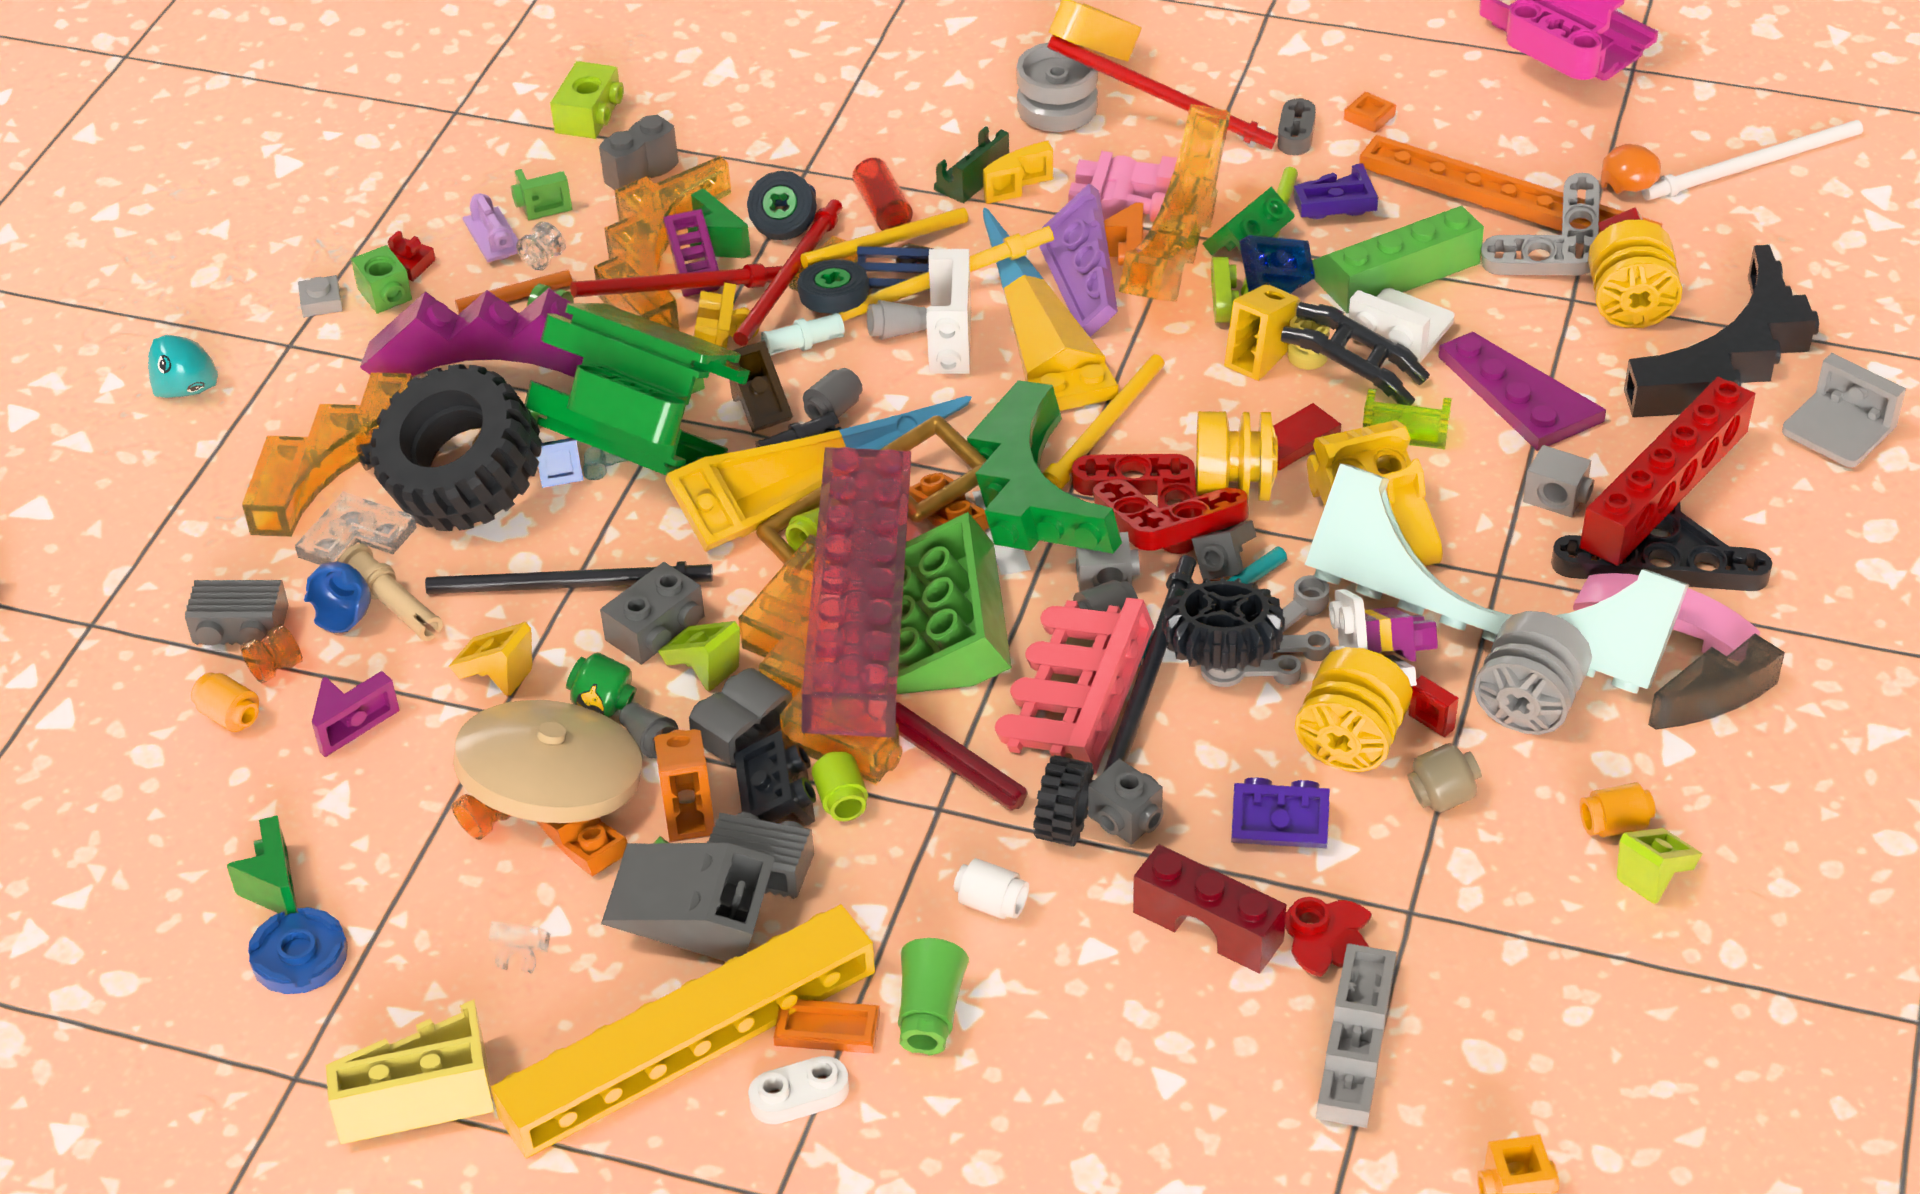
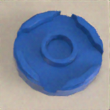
M310 907L297 908L298 913H291L286 916L284 911L271 916L256 929L249 941V963L256 980L268 990L282 994L306 993L324 986L339 973L347 959V940L336 918L326 911Z

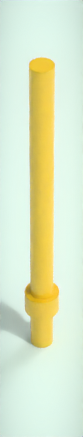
M1050 226L1023 236L1019 233L1004 238L1002 244L971 255L970 273L1007 258L1013 261L1026 256L1028 250L1053 241L1054 235ZM929 272L869 294L859 307L846 312H840L842 320L846 321L867 313L868 305L877 304L878 300L895 302L929 289Z
M1153 354L1057 463H1051L1044 470L1043 475L1062 490L1070 480L1069 474L1072 472L1073 462L1077 458L1087 455L1164 367V359L1157 354Z

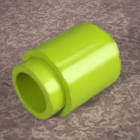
M829 752L817 760L812 767L811 773L825 812L837 821H850L859 817L866 809L868 792L854 756L847 752Z

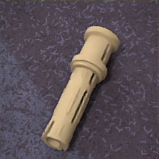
M363 543L355 544L344 551L339 562L350 564L361 573L370 588L371 599H379L423 641H430L436 637L426 628V624H430L440 633L443 627L442 619L431 612L397 582L393 568L386 563H379L374 559L373 552L367 545Z

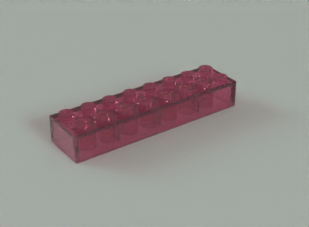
M825 447L802 686V733L895 738L912 451Z

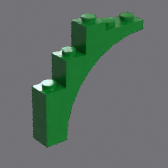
M1018 380L967 437V441L987 459L975 474L986 508L984 512L994 545L1031 551L1039 541L1114 554L1122 544L1113 508L1086 502L1062 491L1048 480L1040 470V459L1047 440L1062 420L1053 385Z

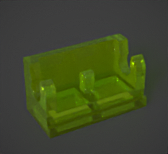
M1368 388L1364 406L1363 427L1398 420L1408 430L1411 438L1409 445L1445 450L1452 398H1443L1442 409L1376 402L1377 389Z

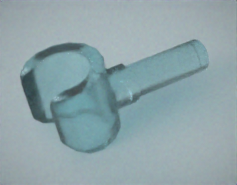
M590 447L584 453V477L588 480H599L606 475V466L627 462L628 460L610 453L605 454L603 450Z

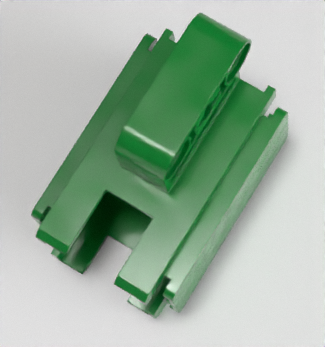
M567 303L565 312L573 315L572 320L555 313H547L541 341L584 358L582 365H577L570 395L530 380L524 404L528 409L542 414L538 415L537 424L539 426L666 476L667 473L695 462L700 458L728 452L729 448L680 429L685 407L689 405L696 378H708L711 372L746 385L750 370L727 362L728 360L739 363L740 353L604 303Z

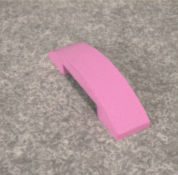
M1619 573L1589 575L1574 602L1573 610L1577 611L1595 605L1619 593L1636 582L1639 575ZM1689 588L1673 627V630L1703 639L1702 653L1744 667L1760 636V631L1741 615L1720 602Z

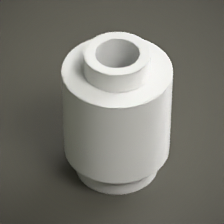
M974 858L969 865L963 864L960 867L954 881V891L958 892L960 904L1001 919L1007 916L1017 918L1025 906L1029 893V882L1020 879V874Z

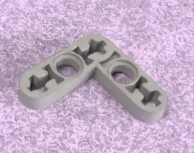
M1581 172L1569 176L1565 181L1562 235L1491 236L1484 241L1481 247L1483 268L1495 275H1585L1590 273L1588 262L1589 248L1599 231L1600 185L1596 177L1589 173ZM1580 189L1586 190L1585 204H1577V193ZM1576 218H1585L1592 223L1585 229H1576L1570 225L1571 221ZM1576 243H1584V258H1575ZM1537 249L1545 250L1550 254L1547 259L1542 261L1533 260L1528 255ZM1517 251H1521V259H1516ZM1496 252H1504L1503 258H1495Z

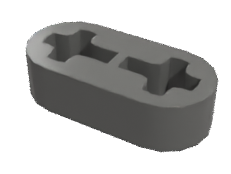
M1295 98L1284 103L1277 140L1278 149L1288 155H1302L1310 150L1316 119V106L1313 102L1307 99Z

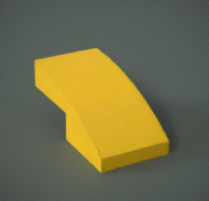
M1049 141L1035 143L1010 152L983 169L985 203L990 204L1021 197L1022 186L1053 180V148Z

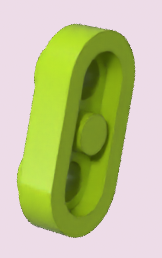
M1228 257L1211 258V291L1215 323H1230L1233 301L1239 297V290H1231V288L1237 287L1236 264L1229 265Z

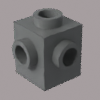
M1118 759L1088 785V817L1099 823L1107 833L1117 835L1131 845L1144 833L1154 831L1163 818V786L1158 784L1152 776L1141 773L1121 759Z

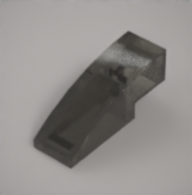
M1756 633L1728 656L1711 647L1654 693L1648 725L1655 730L1684 726L1728 713L1755 700L1778 684L1785 652Z

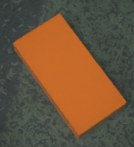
M798 999L796 1004L791 1007L796 1009V1012L790 1015L789 1009L782 1010L779 1007L773 1037L774 1046L874 1053L880 1018V1005Z

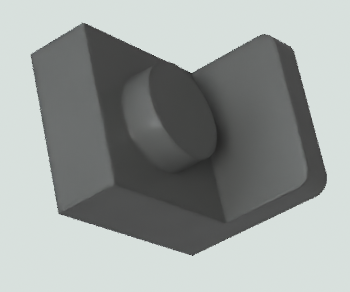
M1253 520L1241 522L1237 525L1192 539L1203 580L1204 578L1211 580L1234 576L1243 572L1244 568L1240 552L1243 551L1242 544L1257 537Z

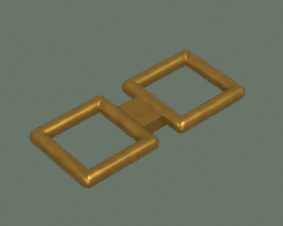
M935 415L861 462V471L871 480L869 483L851 493L840 481L830 480L761 523L756 529V534L806 588L816 589L887 544L891 539L890 531L884 526L887 522L902 513L913 522H921L978 486L975 473L987 459L944 418ZM936 434L972 469L918 503L883 467ZM834 499L869 535L813 570L778 533L789 526L792 517L821 507Z

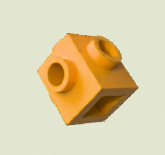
M1540 1134L1488 1142L1484 1170L1477 1172L1479 1194H1553L1558 1192L1559 1178L1553 1160L1548 1158Z

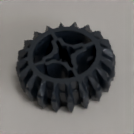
M1223 577L1220 581H1210L1204 578L1202 584L1190 582L1186 589L1175 590L1174 597L1167 599L1164 617H1162V631L1167 642V650L1175 652L1176 659L1188 660L1189 667L1202 665L1206 671L1218 668L1222 669L1224 673L1227 669L1231 668L1244 671L1246 665L1260 667L1261 660L1272 659L1273 653L1280 650L1283 632L1285 631V617H1283V609L1280 607L1279 599L1271 596L1269 589H1258V585L1255 582L1244 584L1240 578L1235 581H1226Z

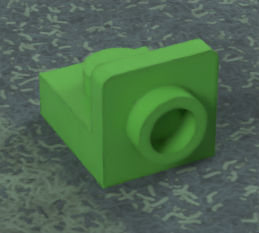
M522 169L514 170L516 184L511 185L513 201L516 208H523L528 221L572 210L568 179L564 171L527 180Z

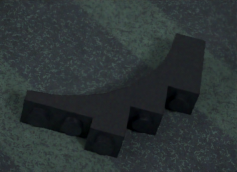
M1770 244L1754 245L1748 272L1752 296L1748 305L1732 323L1714 336L1690 347L1662 355L1629 359L1624 393L1632 418L1680 415L1717 377L1735 382L1739 386H1741V383L1771 381L1774 364H1779L1781 353L1809 352L1812 337L1817 335L1819 331L1818 313L1816 310L1811 309L1806 294L1793 295L1791 287L1785 285L1782 263L1780 260L1775 259Z

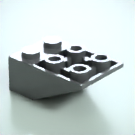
M731 843L627 844L601 924L727 962L731 958L747 953L775 857Z

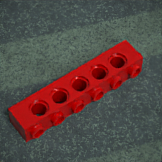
M1717 377L1586 508L1580 548L1619 566L1748 432L1756 393L1739 386L1735 382Z

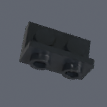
M780 730L734 753L742 812L753 814L760 820L776 822L792 813L806 826L815 822L813 803L816 802V794L809 782L807 769L811 767L808 753L800 743L794 744Z

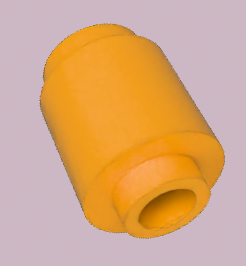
M206 673L195 682L192 688L191 700L195 704L196 709L231 732H239L249 727L258 716V695L223 673Z
M1638 782L1591 791L1589 797H1584L1580 800V815L1586 832L1589 835L1599 834L1602 838L1647 829L1650 825V818L1655 817L1656 813L1655 802L1651 792L1648 789L1644 790Z

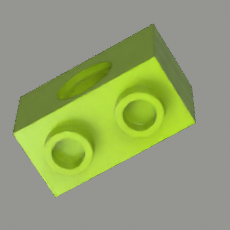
M582 61L575 62L550 102L554 133L591 139L597 138L603 126L608 125L614 108L623 99L624 86L622 82H619L617 66Z

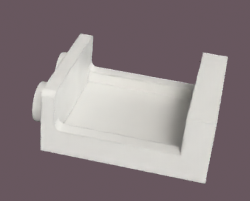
M929 249L931 306H928L926 309L929 372L931 374H970L972 310L969 249Z

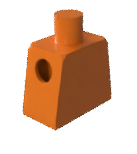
M697 729L686 731L673 730L670 733L657 735L654 737L669 842L710 836L715 823L701 731ZM686 789L694 791L695 801L689 804L679 803L678 793Z

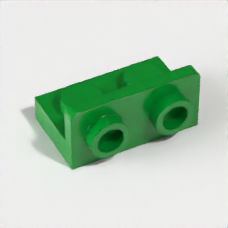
M1271 186L1203 242L1202 245L1211 256L1223 246L1228 251L1237 246L1245 257H1249L1294 219L1295 215Z

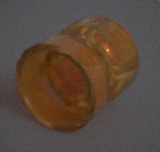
M283 624L268 630L266 637L262 641L253 638L240 645V651L248 669L261 684L276 677L277 668L285 667L290 669L303 662L302 653L295 638Z
M470 794L462 795L451 806L460 826L476 840H482L490 834L496 822L506 821L512 817L485 805Z

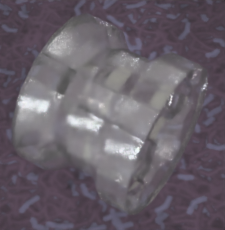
M541 221L531 229L530 234H525L517 241L516 248L520 258L526 265L534 270L543 271L551 264L552 258H557L565 251L566 242L562 233L554 225Z

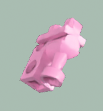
M1101 151L1098 162L1079 159L1075 183L1072 182L1069 189L1068 202L1090 183L1099 190L1104 220L1135 202H1144L1143 214H1149L1150 221L1153 223L1165 224L1176 187L1177 158L1162 156L1160 164L1136 162L1128 156H1116L1113 158V152Z

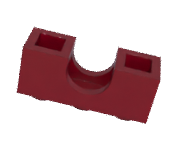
M1158 844L1134 874L1133 913L1174 933L1187 916L1197 918L1205 923L1215 934L1217 954L1260 974L1284 942L1286 903L1163 845Z

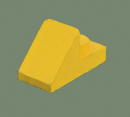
M527 622L475 636L451 662L449 667L459 679L476 674L480 676L488 674L504 695L510 696L532 669L531 627Z

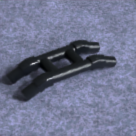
M1299 303L1296 313L1297 318L1315 321L1316 324L1327 326L1333 330L1336 329L1331 339H1328L1329 336L1317 330L1308 328L1302 330L1285 326L1281 333L1282 342L1298 345L1300 348L1312 350L1317 354L1321 353L1374 383V386L1381 389L1388 397H1391L1403 410L1408 409L1415 402L1416 399L1393 372L1384 367L1381 369L1384 361L1388 358V361L1394 363L1402 372H1406L1417 385L1424 383L1430 376V373L1417 361L1418 358L1407 347L1400 343L1395 344L1345 316L1344 312L1333 306ZM1350 338L1372 349L1366 360L1345 348Z

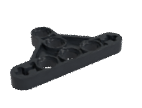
M1680 502L1654 528L1666 530L1671 535L1660 537L1650 533L1625 558L1628 561L1626 563L1616 566L1581 549L1580 535H1565L1558 538L1554 543L1551 565L1555 572L1568 578L1587 579L1589 575L1608 573L1639 575L1642 569H1647L1689 584L1688 587L1739 591H1758L1768 585L1773 564L1767 553L1759 549L1728 546L1682 513ZM1592 556H1596V560H1591ZM1653 559H1663L1669 561L1672 566L1658 567L1650 561ZM1707 562L1713 564L1717 569L1712 571L1702 570L1695 564ZM1726 566H1730V570H1726Z

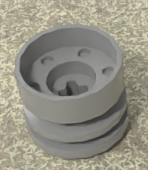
M1525 611L1512 615L1502 624L1493 642L1491 653L1486 656L1483 667L1477 674L1474 692L1478 704L1490 718L1503 727L1524 734L1534 735L1555 731L1565 722L1569 709L1574 703L1576 692L1580 690L1588 673L1592 660L1588 641L1576 627L1555 615L1537 611Z

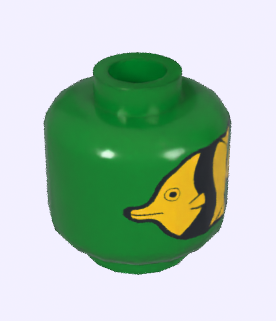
M598 652L593 653L587 659L581 656L572 668L566 682V689L570 690V700L573 704L588 708L609 718L618 709L622 711L627 704L632 703L637 688L631 685V669Z

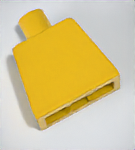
M1262 285L1236 298L1233 301L1224 366L1257 381L1262 379L1288 352L1289 343L1281 341V333L1283 328L1289 326L1290 321L1296 316L1298 305L1301 302L1299 298L1271 285Z

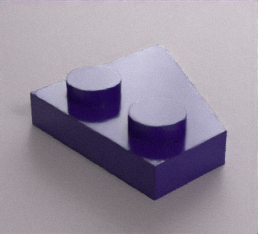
M1363 163L1352 165L1351 175L1337 179V174L1332 172L1321 176L1317 180L1307 181L1294 186V201L1301 218L1322 219L1327 215L1336 214L1359 216L1365 212L1378 211V196Z

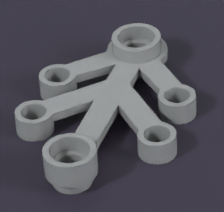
M1308 575L1299 578L1295 582L1293 601L1283 608L1285 630L1304 615H1318L1327 607L1330 590L1327 581L1321 580L1314 575ZM1312 631L1306 635H1283L1280 650L1274 653L1303 652V655L1311 661H1322L1329 654L1330 638L1327 634L1320 631ZM1281 655L1277 659L1261 660L1260 667L1246 665L1244 671H1239L1236 668L1227 669L1225 673L1222 669L1218 668L1206 671L1205 667L1201 665L1202 677L1208 683L1218 687L1234 686L1240 683L1244 677L1273 676L1282 685H1292L1299 681L1301 674V662L1292 655Z

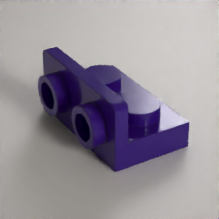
M1258 777L1246 778L1244 783H1234L1231 843L1327 849L1330 788H1320L1319 783L1309 780L1293 781L1291 786L1272 785L1271 780Z

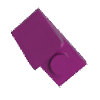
M383 671L361 682L345 694L327 677L324 676L322 678L311 723L319 752L324 757L332 754L400 711L393 680Z

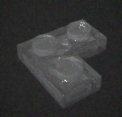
M343 491L295 544L297 557L318 565L335 561L339 562L344 551L357 543H363L369 547L394 555L417 528L415 517L409 513Z

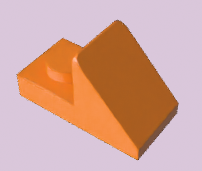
M1135 202L1104 220L1109 257H1118V266H1126L1125 282H1141L1144 202Z

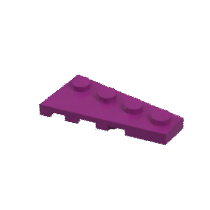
M1473 331L1439 346L1438 358L1537 451L1541 449L1542 445L1550 446L1605 421V408Z

